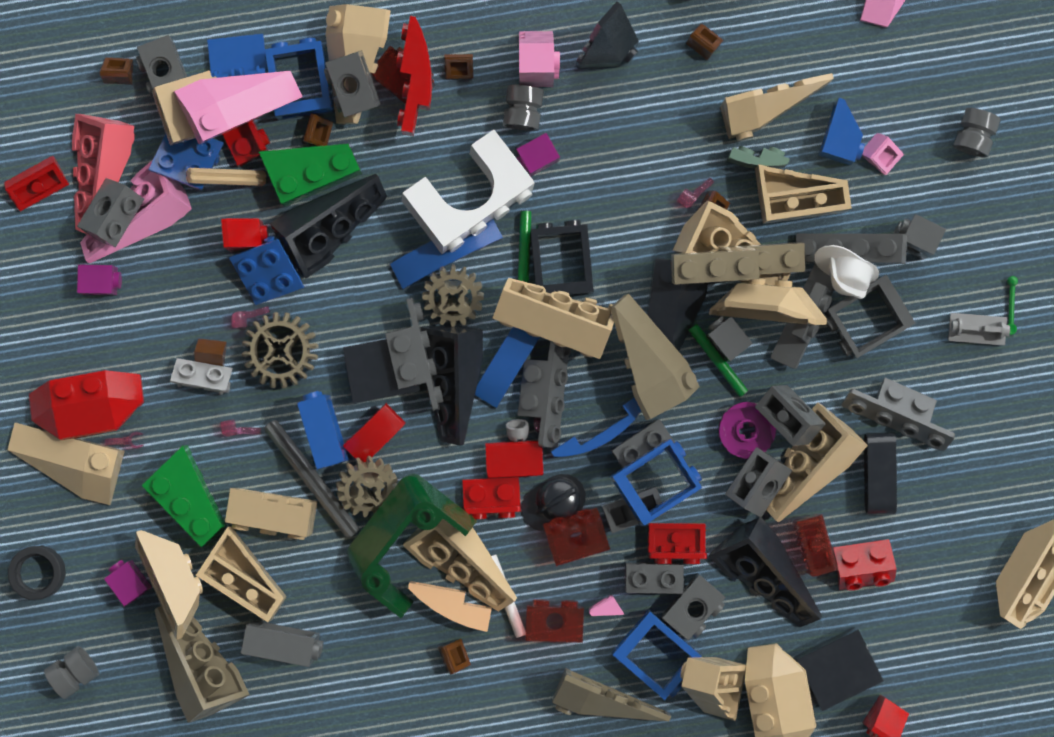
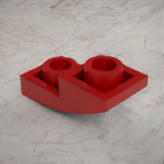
M385 403L344 443L343 447L355 459L360 458L362 463L366 462L367 457L371 456L372 458L406 422Z

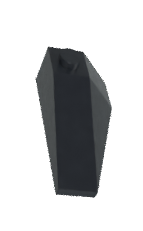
M616 1L597 23L589 37V42L582 49L586 54H581L577 58L575 66L579 70L620 67L624 61L629 64L639 51L636 47L639 40L619 2Z
M373 174L292 208L271 222L270 225L276 237L281 241L280 243L302 276L307 279L330 263L335 257L333 255L335 250L343 241L347 243L353 237L350 233L360 222L367 221L387 198L379 176Z
M655 258L647 315L673 346L680 351L688 335V330L691 328L706 297L708 282L673 284L671 260Z
M422 326L421 331H427L430 347L426 348L428 359H434L437 375L432 376L434 386H440L444 401L439 403V410H433L440 441L459 446L464 445L483 360V329L467 326Z
M761 516L739 526L710 553L709 557L727 577L734 582L736 579H739L750 587L749 592L756 597L758 594L772 603V608L799 628L821 619L822 614L779 537Z

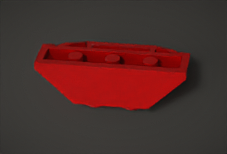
M104 370L49 380L29 394L31 421L60 441L117 431L131 417L134 411L144 403L141 375Z

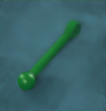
M1010 276L1007 279V284L1010 286L1007 324L1010 325L1009 335L1015 334L1017 331V327L1014 325L1015 286L1018 284V279L1015 276Z

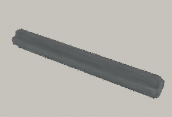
M273 420L264 428L266 433L343 534L349 538L359 531L357 524L279 422Z

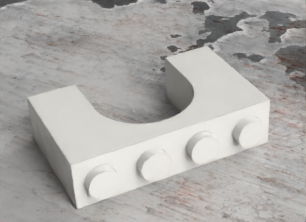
M492 130L472 144L469 153L491 184L492 195L483 206L469 211L451 207L441 198L426 177L402 193L401 201L441 254L447 250L454 252L464 244V238L470 234L473 236L480 234L486 229V223L491 219H501L510 211L509 207L516 202L522 204L532 196L531 191L535 182L495 130Z

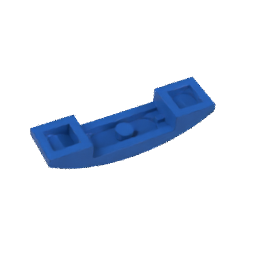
M494 219L486 223V229L476 236L470 234L464 238V244L454 252L447 250L441 254L435 244L430 241L392 262L390 265L402 289L428 277L432 272L440 270V267H446L502 239L503 237Z
M513 327L479 381L475 395L497 408L540 337H533L526 331Z
M635 397L622 405L627 414L626 417L582 445L579 444L575 436L558 448L552 450V455L554 457L573 456L591 451L611 441L623 432L641 412Z

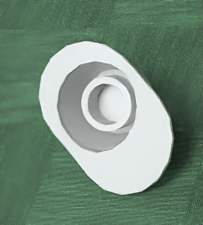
M835 245L824 246L815 253L817 266L831 277L832 286L839 294L863 299L866 296L870 283L879 277V270L874 264L844 247Z

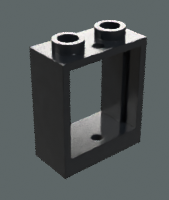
M581 220L565 221L564 226L553 227V223L536 224V229H531L536 285L543 286L546 289V293L550 294L558 292V290L569 293V296L593 294L594 288L587 224L581 225ZM580 233L585 281L543 285L539 237Z

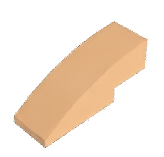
M414 581L409 582L408 589L435 612L469 628L488 631L492 607L464 602L466 595L464 590Z

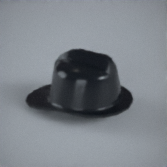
M558 474L532 489L522 502L524 521L531 528L538 531H549L557 528L582 510L586 500L583 484L576 477L569 474Z

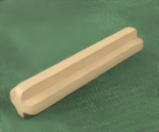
M188 168L186 171L188 183L255 186L266 184V173L261 170Z

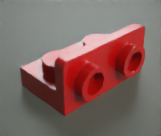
M254 120L223 133L238 167L261 157L260 151H268L266 145L270 144L269 138L263 128L258 130Z
M519 477L464 479L463 510L474 519H487V513H498V518L515 517V512H521Z

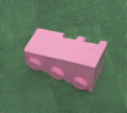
M519 31L520 85L553 87L554 79H559L560 52H554L553 31Z

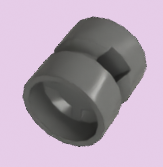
M508 85L506 102L510 106L504 110L502 125L516 130L538 131L541 114L537 112V109L542 107L544 90L525 85Z
M966 108L961 120V125L964 128L957 132L953 147L972 156L987 158L993 145L990 137L996 135L1001 122L1000 117L981 109Z
M80 646L65 654L64 661L57 660L44 669L49 684L63 699H67L78 691L80 683L86 685L99 676L96 664Z

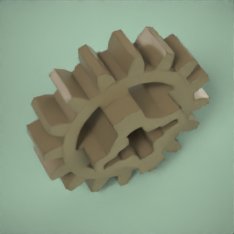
M452 264L450 271H446L442 266L440 267L439 276L432 272L430 276L432 282H425L424 288L428 291L423 292L422 299L429 301L425 303L424 308L425 310L432 309V319L437 316L441 317V325L446 320L450 321L451 327H455L457 320L466 325V317L468 316L474 320L476 318L474 309L480 311L482 309V303L479 302L484 300V293L479 292L482 289V282L474 283L476 274L466 275L467 267H463L459 272L456 271L455 264ZM436 289L438 290V293L441 295V298H439L438 302H436L434 296V292ZM469 289L472 293L471 303L468 302V298L465 296ZM457 293L458 299L456 297L448 299V294L454 295Z
M368 456L366 462L363 463L360 458H356L357 465L352 466L347 463L348 472H339L342 481L336 482L339 501H342L345 510L351 507L353 515H356L359 511H362L364 517H367L369 511H373L375 514L397 485L398 479L396 474L392 473L391 465L387 464L384 466L381 458L373 463L371 456Z

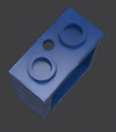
M305 38L299 40V44L289 46L287 42L272 44L270 49H265L268 73L277 72L275 58L316 53L322 97L291 102L274 110L275 117L278 120L334 112L330 85L324 73V69L327 66L325 63L324 46L321 40L316 41V38Z
M319 391L303 395L304 401L298 402L297 405L316 468L322 469L348 461L349 457L347 450L343 447L344 440L330 395H323Z
M671 439L664 441L610 476L617 490L642 526L702 488L699 484V481L702 480L700 474L693 465L691 467L687 465L683 459L686 453L678 441L674 443ZM666 451L688 486L648 511L626 475Z
M648 609L615 647L612 655L665 700L668 696L673 698L682 688L680 683L682 681V666L662 688L632 662L627 655L652 626L655 625L689 654V658L702 656Z

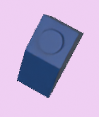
M838 98L834 103L818 155L851 165L855 162V159L860 160L865 144L861 143L863 134L845 99Z

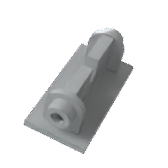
M950 313L948 341L1005 346L1006 336L1010 334V325H1007V317Z
M177 358L170 382L176 383L178 387L204 388V390L219 392L220 395H223L224 392L229 393L231 382L229 380L233 368Z

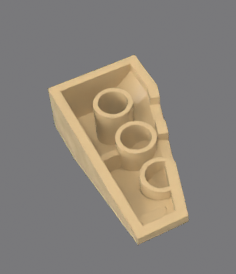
M706 201L684 224L673 251L679 254L719 251V247L761 244L738 221L739 219L732 212L710 201ZM791 273L761 274L759 278L766 279V284L775 285V280L788 281ZM737 280L741 283H748V280Z

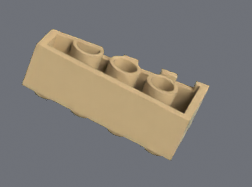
M508 278L493 319L498 320L504 326L524 330L533 337H542L553 341L557 346L577 350L586 357L600 359L614 324L610 308L614 304H609V307L605 308L596 305L597 300L585 297L584 302L572 299L567 292L558 290V292L550 294L546 293V289L543 286Z

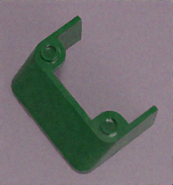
M408 474L398 482L347 550L348 560L363 588L400 618L403 617L414 601L391 584L390 574L378 563L408 524L412 522L420 529L431 530L444 519L466 536L477 522L476 519L417 474Z

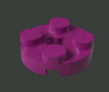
M742 402L733 405L723 413L719 423L718 434L722 445L730 454L739 458L749 459L756 447L766 452L776 436V428L756 409V403ZM744 422H748L750 427L755 428V432L750 433L749 439H745V435L739 433V429L743 428Z

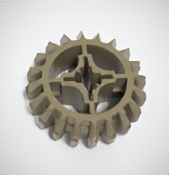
M278 312L273 313V322L270 321L267 315L262 316L264 326L255 321L253 326L258 331L256 333L250 330L246 331L248 336L253 337L252 342H242L243 346L250 347V351L242 352V357H251L252 359L245 363V367H256L251 373V376L254 378L260 373L263 374L260 378L261 384H265L271 378V388H276L278 380H280L282 388L288 387L287 379H290L293 385H298L296 375L299 374L301 378L307 379L308 376L303 369L306 367L313 371L315 368L312 364L308 363L309 358L318 360V355L310 354V349H318L319 345L317 343L309 344V340L314 339L316 335L314 332L305 334L310 325L305 323L299 328L298 325L301 322V318L298 316L290 323L291 316L287 312L283 316V321H280ZM277 327H287L294 332L290 336L278 340L269 331ZM263 337L269 350L261 362L258 355V347ZM301 339L303 354L298 363L292 355V348L297 343L296 341ZM271 340L276 344L279 343L281 346L283 343L286 344L284 352L289 360L281 355L274 357L277 350ZM278 361H283L292 370L283 374H274L268 371L267 368Z

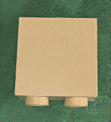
M210 71L156 86L152 90L170 145L196 138L174 91L200 79L217 78L216 76L212 77Z

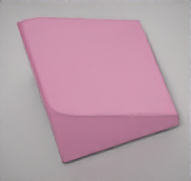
M880 133L874 135L864 147L862 154L863 158L884 175H887L904 155L888 136Z
M608 595L589 608L591 616L624 615L613 595Z

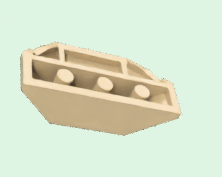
M762 278L748 280V283H738L711 307L709 315L809 325H826L827 318L802 287H792V281L775 280V285L766 284V279Z
M1054 520L1024 533L996 580L1000 616L1020 629L1025 627L1026 623L1042 614L1054 596Z
M142 530L137 531L135 548L142 560L176 640L181 639L199 606V596L203 593L201 582L198 577L193 576L191 560L188 554L183 555L179 544Z
M777 643L749 647L745 685L755 737H810L816 728L806 670L784 652Z

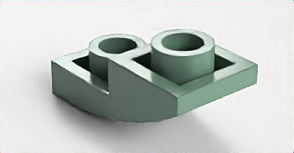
M739 146L738 149L734 147L731 149L726 161L753 169L758 164L779 169L784 168L790 159L784 157V151L775 147L763 148L759 157H755L753 150Z

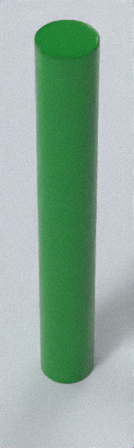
M520 211L518 280L529 283L531 211Z
M695 324L688 331L737 395L741 397L747 393L748 389L699 325Z

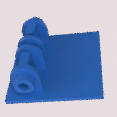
M264 34L207 40L212 77L221 78L268 73Z
M165 134L148 170L202 190L205 184L187 182L186 171L188 168L212 169L213 165L217 166L220 160L219 153L224 142L212 138L199 144L197 139L193 138L170 145Z
M274 235L267 237L264 240L265 244L229 257L255 305L304 288L299 274H297L292 261L288 258V254L280 243L281 241L278 238L276 239Z

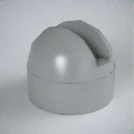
M522 419L509 421L506 424L508 438L512 442H517V439L525 441L529 434L528 422Z

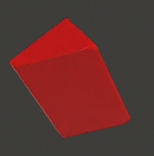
M51 156L7 180L4 185L6 192L21 212L68 186L69 182L55 157Z
M538 441L485 443L488 478L541 476L544 474L542 446L538 445Z

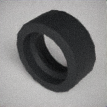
M43 545L31 546L19 551L12 558L8 568V581L13 591L22 598L29 600H41L55 594L63 585L66 576L65 564L61 556L52 548ZM32 556L46 558L53 567L52 581L43 589L35 590L29 588L21 579L20 570L22 564Z

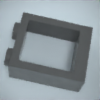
M887 275L870 283L866 294L876 289L897 325L857 348L836 313L859 298L848 296L828 308L825 312L827 318L826 325L831 332H837L841 339L838 344L846 357L850 355L852 359H856L916 324Z
M253 620L246 625L241 654L310 667L314 661L321 657L324 641L319 640L320 633Z

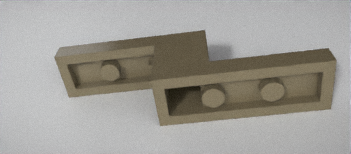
M805 243L719 247V251L671 254L672 283L689 284L759 279L761 274L805 272Z

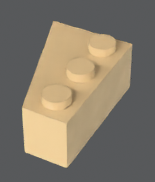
M759 164L755 168L763 224L845 213L852 209L847 180L804 174L787 169H776Z
M230 488L225 522L232 523V529L248 531L249 527L259 528V533L276 535L277 532L288 534V538L304 540L305 537L313 533L318 501Z
M227 527L196 574L197 577L266 622H270L287 597L232 527Z
M718 657L688 658L681 669L682 688L704 713L736 721L746 665Z

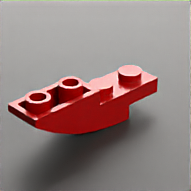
M410 16L409 24L404 23L402 28L401 40L405 41L404 52H398L396 68L400 69L401 77L410 78V82L405 81L402 98L407 100L405 110L400 109L397 126L402 127L401 132L403 135L414 137L418 110L430 111L432 72L428 48L422 29L416 17Z

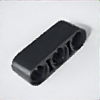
M865 433L864 442L868 445L864 449V504L866 515H895L897 511L895 433Z

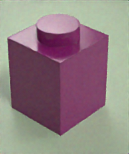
M547 133L517 148L518 157L516 159L530 177L560 161V156Z
M78 265L77 293L82 295H117V289H121L122 275L121 272H118V267L113 265Z
M120 560L108 569L110 575L104 578L123 606L129 605L152 588L133 560L126 563Z

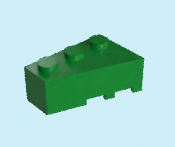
M349 144L259 152L279 200L284 207L362 174Z
M183 445L142 485L201 547L206 546L227 526L188 445Z

